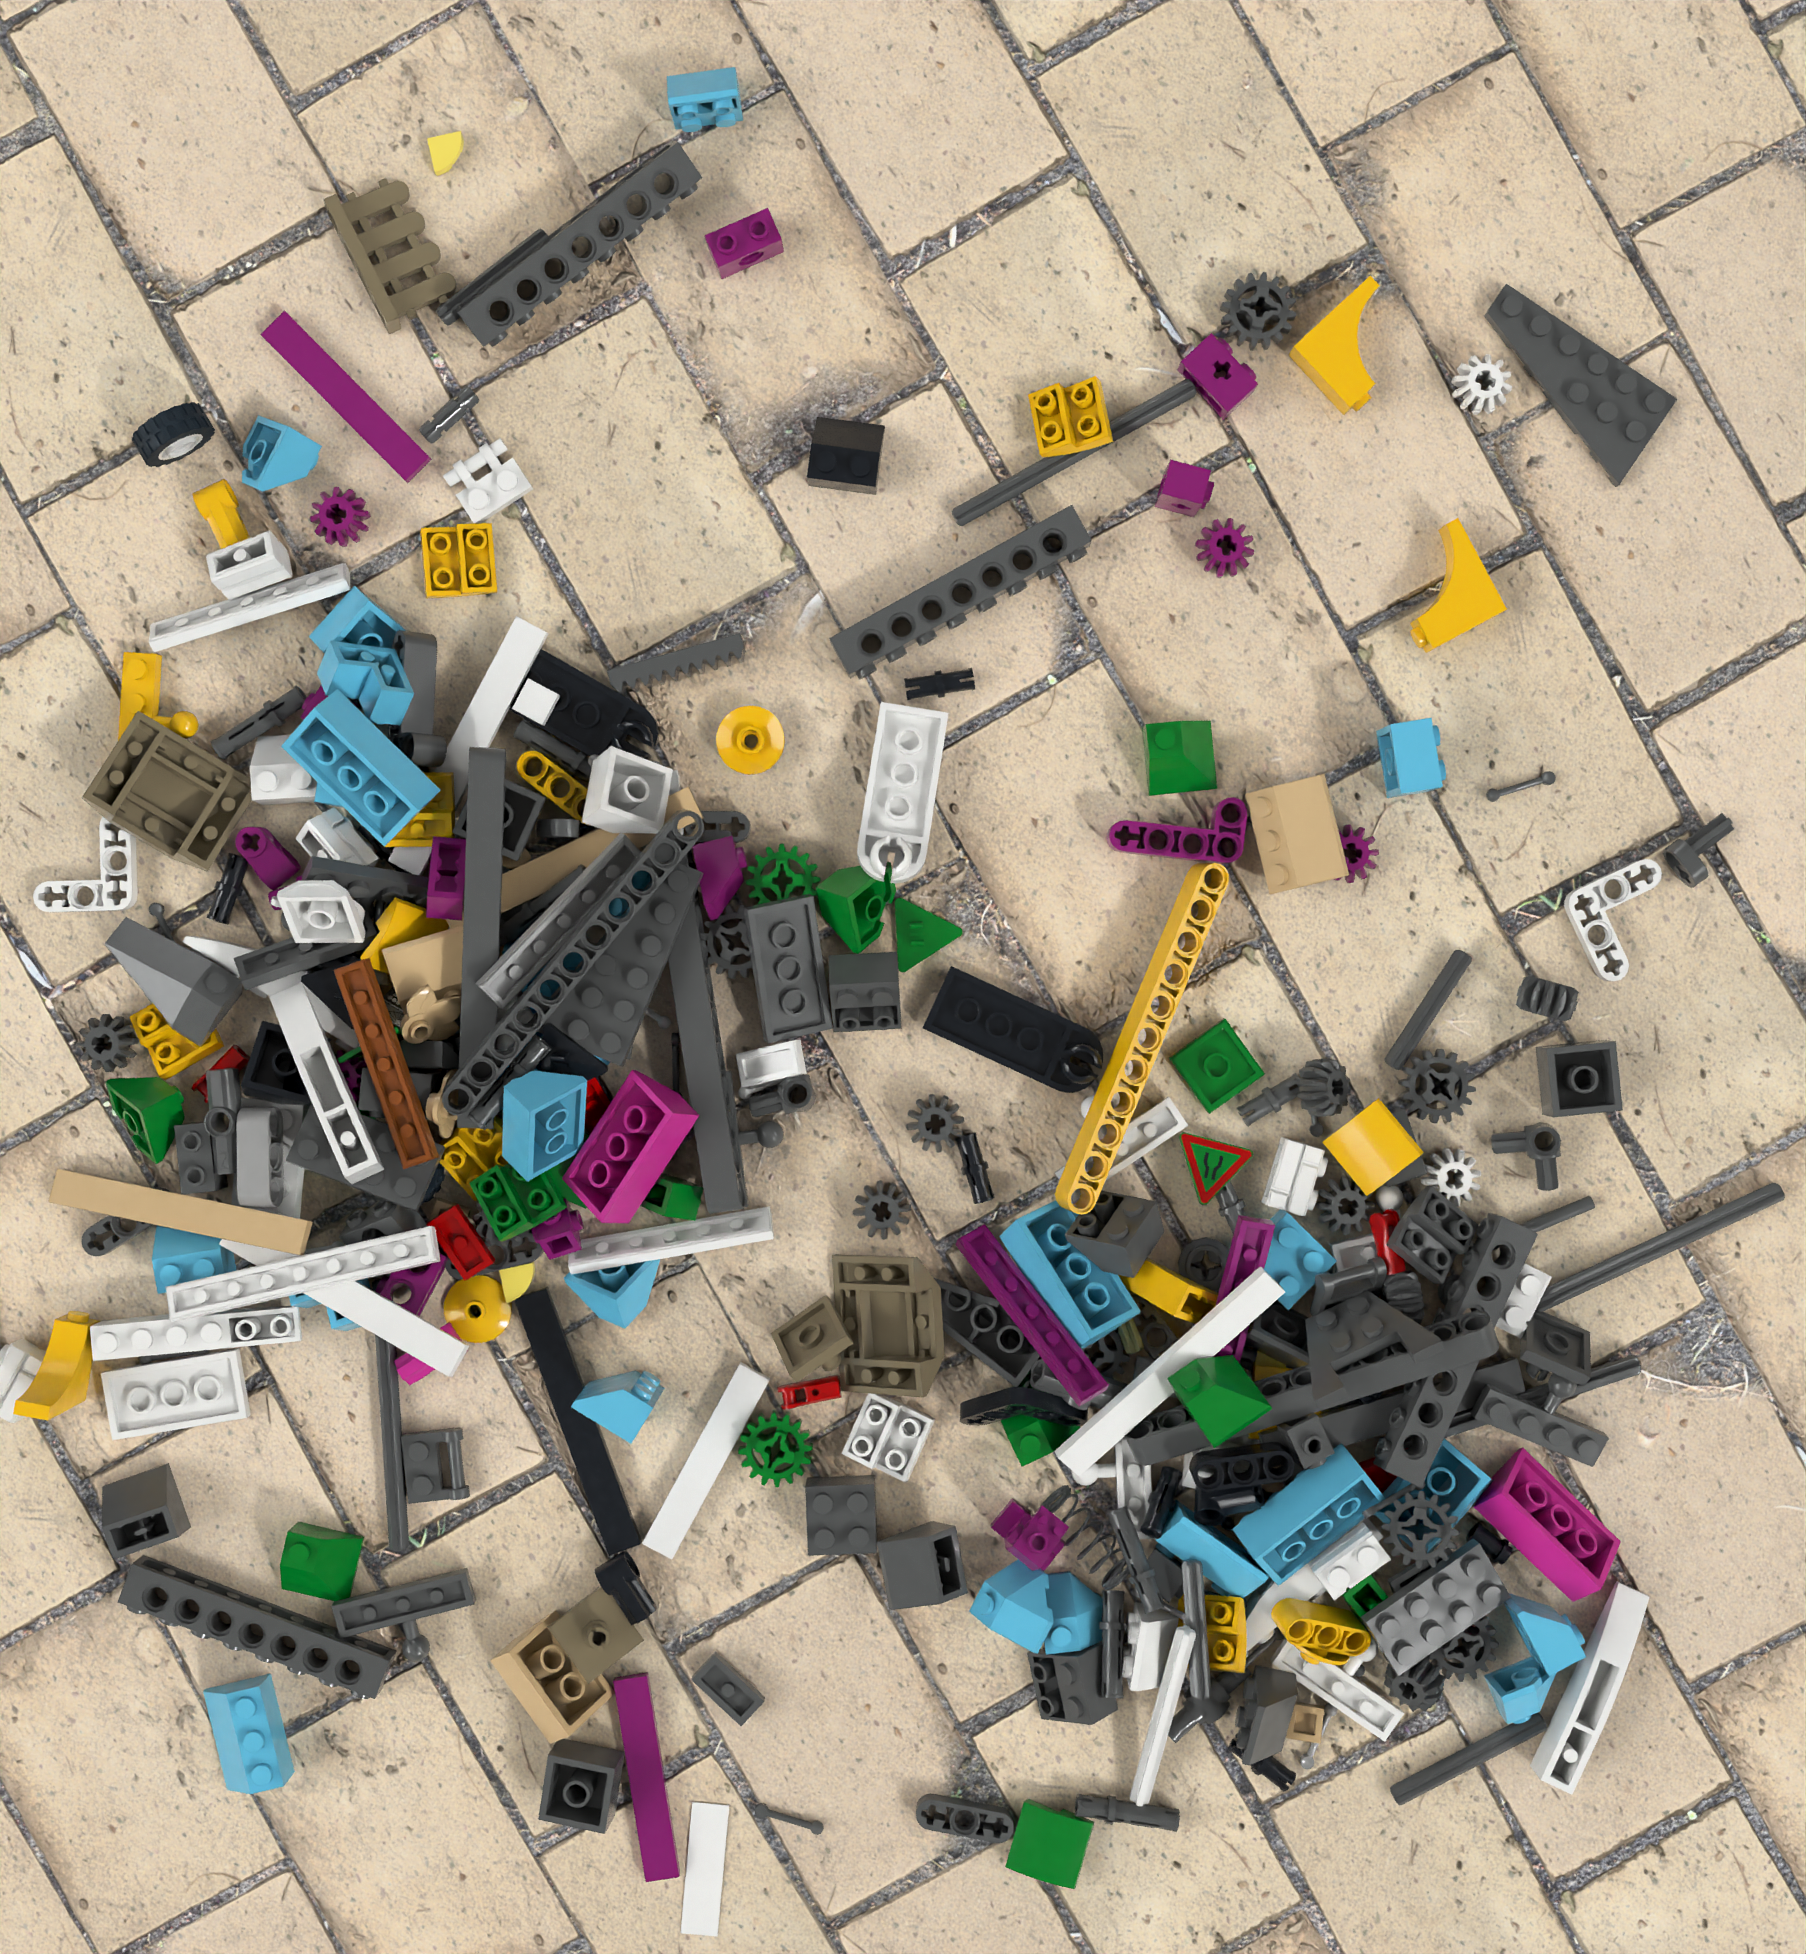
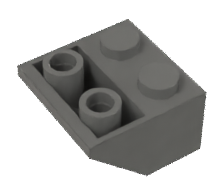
M897 952L829 955V989L833 1032L902 1029Z
M1101 1190L1094 1208L1087 1214H1079L1065 1233V1237L1069 1243L1102 1271L1134 1278L1163 1235L1164 1228L1157 1201Z
M169 1463L102 1487V1529L113 1560L178 1538L191 1528Z
M930 1521L877 1541L889 1609L896 1610L942 1604L968 1593L956 1526Z
M1102 1642L1081 1651L1046 1655L1045 1648H1040L1038 1654L1031 1651L1027 1653L1041 1719L1093 1725L1118 1710L1116 1698H1101Z
M1255 1665L1252 1678H1246L1243 1689V1698L1246 1701L1244 1707H1238L1235 1719V1727H1239L1236 1747L1242 1751V1764L1251 1765L1282 1752L1298 1695L1295 1673Z

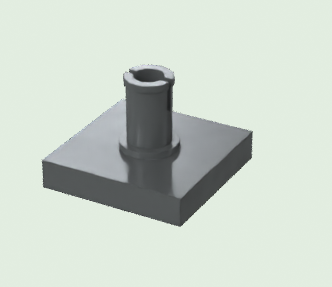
M1535 1310L1531 1320L1526 1322L1528 1326L1522 1338H1520V1359L1528 1362L1526 1372L1534 1379L1540 1371L1541 1373L1537 1377L1538 1381L1545 1380L1547 1374L1552 1372L1585 1386L1591 1378L1590 1332L1548 1313Z

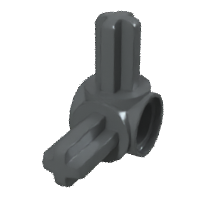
M803 1074L786 1078L780 1082L777 1091L751 1097L749 1099V1109L752 1116L759 1117L784 1110L785 1114L805 1112L811 1109L816 1100V1093L812 1087L810 1075ZM797 1087H805L807 1090L805 1101L800 1104L792 1103L791 1092Z
M1539 1122L1534 1125L1524 1126V1131L1496 1133L1491 1136L1493 1153L1502 1154L1526 1151L1529 1158L1535 1159L1539 1190L1550 1191L1558 1188L1556 1157L1561 1156V1139L1552 1125ZM1543 1131L1550 1132L1553 1140L1548 1147L1539 1148L1535 1146L1534 1139L1538 1133Z

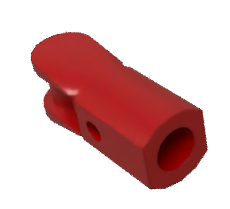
M233 1044L209 1070L239 1068L240 1072L248 1064L250 1056L239 1046ZM205 1073L193 1084L191 1089L194 1092L198 1090L205 1097L204 1102L208 1104Z
M1387 1209L1383 1214L1374 1213L1369 1219L1375 1240L1377 1257H1381L1384 1260L1387 1275L1406 1271L1404 1259L1386 1245L1400 1221L1399 1215L1394 1209Z
M838 1375L789 1383L777 1387L778 1392L782 1393V1410L842 1398ZM804 1388L806 1398L797 1400L795 1390Z

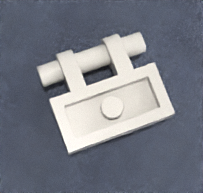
M501 438L490 445L485 443L478 448V453L464 462L459 460L454 463V468L443 475L450 487L461 480L467 488L456 494V497L474 524H481L533 490V487L514 458H511L504 464H501L497 457L508 450ZM488 463L493 471L475 481L471 474Z

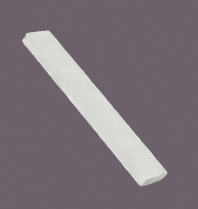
M346 563L338 564L253 591L232 600L228 599L152 623L150 625L149 644L152 650L157 652L351 590L349 569Z
M769 1206L696 1219L695 1221L689 1220L582 1239V1250L568 1254V1267L572 1275L774 1239L771 1209Z
M740 1362L642 1544L671 1560L673 1559L770 1380L769 1377Z

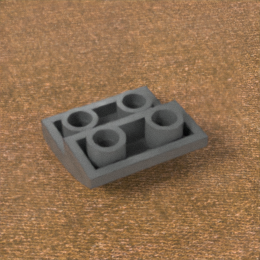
M1426 1186L1404 1213L1386 1245L1433 1284H1443L1456 1255L1466 1254L1479 1225L1435 1188Z

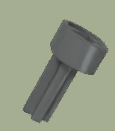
M1723 813L1685 841L1677 839L1663 850L1667 863L1679 879L1690 888H1694L1709 876L1706 866L1698 856L1734 830L1731 825L1733 822L1730 818H1726Z

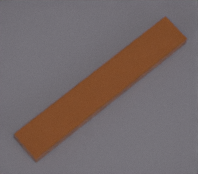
M370 958L335 969L334 973L403 1169L438 1158L439 1155Z

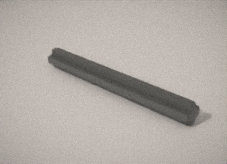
M1539 1712L1535 1713L1528 1721L1520 1724L1512 1723L1392 1785L1390 1792L1396 1803L1403 1805L1546 1731L1547 1725Z

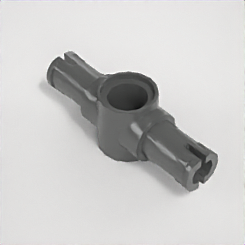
M1245 1669V1674L1241 1678H1236L1232 1675V1672L1223 1671L1216 1678L1212 1676L1210 1678L1211 1696L1207 1699L1198 1700L1192 1697L1189 1687L1184 1695L1186 1699L1183 1702L1184 1707L1173 1716L1168 1736L1177 1743L1197 1723L1200 1725L1204 1722L1212 1724L1220 1719L1230 1706L1228 1700L1231 1696L1229 1694L1244 1682L1247 1677L1252 1675L1249 1669Z

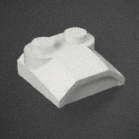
M334 880L297 881L278 891L277 898L295 943L364 942L366 934L363 925L365 910L351 898L348 890Z

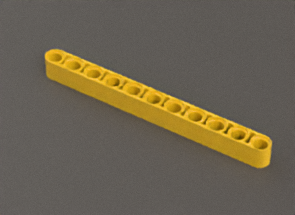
M1196 863L1187 872L1056 1187V1201L1066 1210L1081 1215L1087 1214L1094 1208L1228 886L1229 874L1221 864ZM1207 871L1211 874V882L1208 886L1204 882V876ZM1196 902L1198 914L1193 918L1191 907ZM1183 933V935L1185 936V945L1180 950L1178 946V938ZM1170 965L1172 976L1167 981L1164 973L1167 966ZM1157 997L1159 1008L1153 1013L1151 1004L1153 999ZM1144 1029L1146 1031V1039L1140 1045L1138 1035ZM1131 1060L1133 1070L1130 1075L1126 1076L1125 1066ZM1118 1092L1120 1096L1119 1104L1115 1108H1113L1111 1100L1114 1094ZM1105 1124L1107 1129L1106 1135L1103 1139L1099 1140L1098 1131ZM1092 1157L1093 1167L1086 1172L1085 1162L1088 1158ZM1079 1189L1080 1198L1075 1204H1072L1071 1196L1075 1190Z

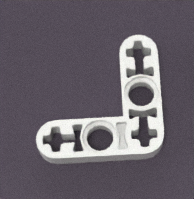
M102 817L99 825L101 880L42 882L34 890L33 899L35 905L45 912L123 911L130 909L136 903L138 896L136 838L123 830H119L118 841H126V847L110 846V841L117 842V832L110 829L111 823ZM117 851L123 852L127 858L126 866L119 871L113 869L110 863L111 856ZM111 875L127 876V881L120 880V890L127 893V897L121 899L120 905L119 900L113 899L112 896L113 892L119 890V881L111 880ZM84 886L91 888L94 894L93 901L87 906L80 904L77 898L78 891ZM51 888L53 893H68V900H54L52 906L51 901H45L44 897L45 894L51 892Z
M1641 859L1629 863L1574 889L1565 898V911L1595 974L1602 980H1621L1625 977L1629 968L1628 959L1605 911L1651 890L1659 884L1662 872L1660 866L1653 860ZM1640 866L1643 869H1650L1651 874L1647 876L1648 883L1645 880H1640L1630 884L1626 879L1640 874ZM1611 879L1618 881L1621 885V894L1616 899H1610L1604 892L1605 884ZM1578 895L1580 898H1588L1589 904L1585 906L1588 916L1596 914L1598 919L1587 921L1583 925L1581 924L1580 920L1587 919L1583 910H1576L1574 907L1578 903ZM1594 925H1599L1605 932L1603 942L1598 945H1594L1588 939V931ZM1611 945L1612 950L1605 952L1610 960L1618 961V965L1614 967L1615 974L1604 971L1603 967L1608 964V961L1604 954L1596 956V950H1603Z

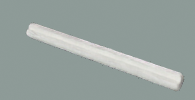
M1187 1625L1176 1628L1134 1778L1130 1800L1135 1802L1137 1806L1142 1807L1143 1804H1148L1150 1801L1192 1652L1196 1632Z

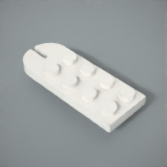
M885 702L880 704L857 847V856L862 869L875 880L884 882L888 852L895 853L890 883L909 881L924 866L949 714L947 712Z

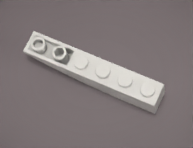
M186 936L183 940L185 944L192 947L191 951L208 960H213L237 978L240 976L233 958L258 950L233 942L199 936ZM305 969L249 990L260 997L266 998L268 995L272 996L301 983L303 975L315 971ZM304 985L324 1033L327 1031L337 1038L335 1043L349 1052L359 1047L360 1044L355 1030L346 1025Z
M301 982L269 996L298 1071L344 1178L351 1184H354L385 1170L303 983Z
M295 1306L230 1309L178 1322L170 1321L169 1314L102 1320L90 1326L93 1361L302 1340L299 1307Z
M1364 1518L1343 1535L1345 1536L1364 1522L1378 1542L1384 1537L1369 1518ZM1308 1563L1279 1586L1269 1576L1266 1582L1258 1587L1247 1601V1607L1245 1608L1247 1631L1246 1658L1249 1654L1248 1651L1257 1643H1265L1275 1633L1274 1629L1277 1625L1272 1620L1271 1612L1276 1603L1285 1598L1308 1601L1310 1598L1315 1600L1326 1591Z
M1616 1581L1584 1649L1586 1657L1578 1662L1530 1764V1767L1541 1781L1569 1794H1573L1618 1694L1649 1601L1648 1595Z

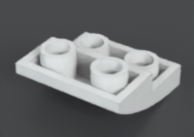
M868 1393L841 1454L871 1469L877 1468L903 1482H907L935 1418L883 1395Z

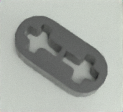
M701 811L704 822L716 824V830H705L704 836H701L697 842L704 843L732 836L731 831L721 830V824H731L733 818L736 817L740 824L745 825V829L739 831L737 837H733L734 842H742L750 834V821L741 812ZM692 824L685 827L688 835L694 831L692 830Z
M537 820L536 837L554 839L579 838L580 820Z

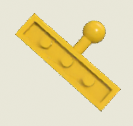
M135 652L123 653L118 741L137 711H140L183 738H190L197 732L199 727L198 720L191 712L180 711L174 714L173 717L158 716L162 655Z

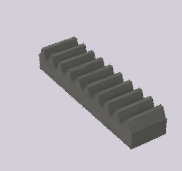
M738 633L607 670L611 686L619 694L625 696L627 686H630L633 691L639 692L640 682H643L650 689L652 688L654 678L661 685H664L666 675L668 674L674 681H678L679 671H683L689 678L692 676L693 667H696L701 674H704L705 664L708 663L714 670H718L719 660H723L727 667L731 666L732 656H736L739 662L743 663L746 649L743 638Z

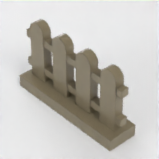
M384 178L378 181L380 188L356 197L354 192L347 194L348 202L341 204L336 194L323 200L326 212L388 334H391L401 329V317L407 315L410 321L417 318L416 310L439 301L440 305L448 300L447 297L456 291V280L450 273L444 272L438 275L434 273L431 266L436 265L440 261V249L433 242H426L420 245L416 237L425 229L424 217L416 211L404 214L400 206L409 200L408 186L402 181L388 183L387 179ZM392 209L396 217L395 219L372 228L368 219ZM360 224L364 232L357 235L353 226ZM403 241H408L411 247L410 250L389 259L384 252L385 249ZM375 254L379 263L372 265L369 256ZM423 270L427 280L403 289L400 280ZM391 284L395 294L388 296L384 287Z

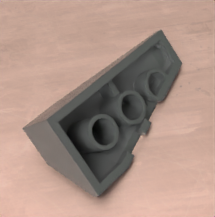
M125 917L105 942L107 949L128 975L135 980L148 1000L163 1015L168 1025L200 1047H202L242 995V982L239 978L214 962Z
M934 1278L941 1288L943 1330L1014 1387L1028 1388L1030 1386L1031 1368L1035 1361L1040 1360L1041 1357L998 1300Z

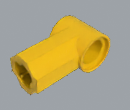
M225 479L192 493L193 500L200 514L209 522L221 549L250 538L237 510L239 503L236 495Z

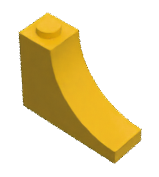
M1371 275L1294 345L1289 353V357L1343 415L1351 408L1356 412L1359 411L1372 398L1369 395V391L1375 385V382L1371 379L1361 361L1357 340L1358 324L1363 308L1380 286Z
M1459 518L1447 523L1438 530L1446 554V572L1441 590L1427 611L1410 623L1413 628L1410 630L1413 641L1418 648L1423 647L1426 653L1507 610Z
M1150 1258L1146 1259L1134 1278L1118 1275L1128 1290L1172 1316L1194 1324L1198 1323L1216 1305L1217 1292L1166 1268Z
M69 1311L68 1314L54 1320L50 1341L41 1366L29 1388L15 1401L13 1414L48 1421L86 1400L93 1363L90 1326L100 1322V1320L90 1319V1314L81 1311Z

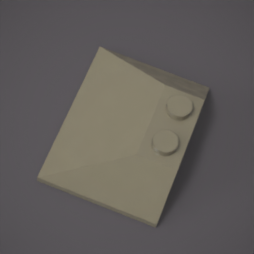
M137 711L82 796V799L111 824L173 860L207 872L252 801L251 778L140 711Z
M832 1255L835 1307L853 1341L852 1345L839 1353L842 1358L839 1365L841 1391L926 1397L945 1356L940 1285L918 1257Z

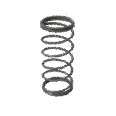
M1064 1485L1054 1491L1041 1505L1054 1513L1068 1498L1075 1497L1072 1509L1061 1520L1064 1523L1073 1515L1084 1510L1088 1511V1516L1081 1528L1067 1539L1064 1546H1069L1082 1531L1095 1524L1101 1525L1100 1531L1094 1541L1080 1552L1077 1560H1081L1098 1542L1109 1537L1113 1538V1544L1108 1553L1090 1569L1089 1574H1092L1103 1565L1108 1557L1121 1551V1549L1113 1551L1116 1544L1115 1535L1109 1534L1100 1537L1104 1527L1102 1521H1094L1087 1524L1091 1515L1090 1508L1083 1507L1074 1511L1078 1503V1495L1071 1494L1069 1485ZM1061 1495V1497L1051 1505V1503ZM1125 1558L1115 1564L1102 1581L1104 1590L1113 1589L1130 1574L1127 1566L1118 1576L1127 1564Z

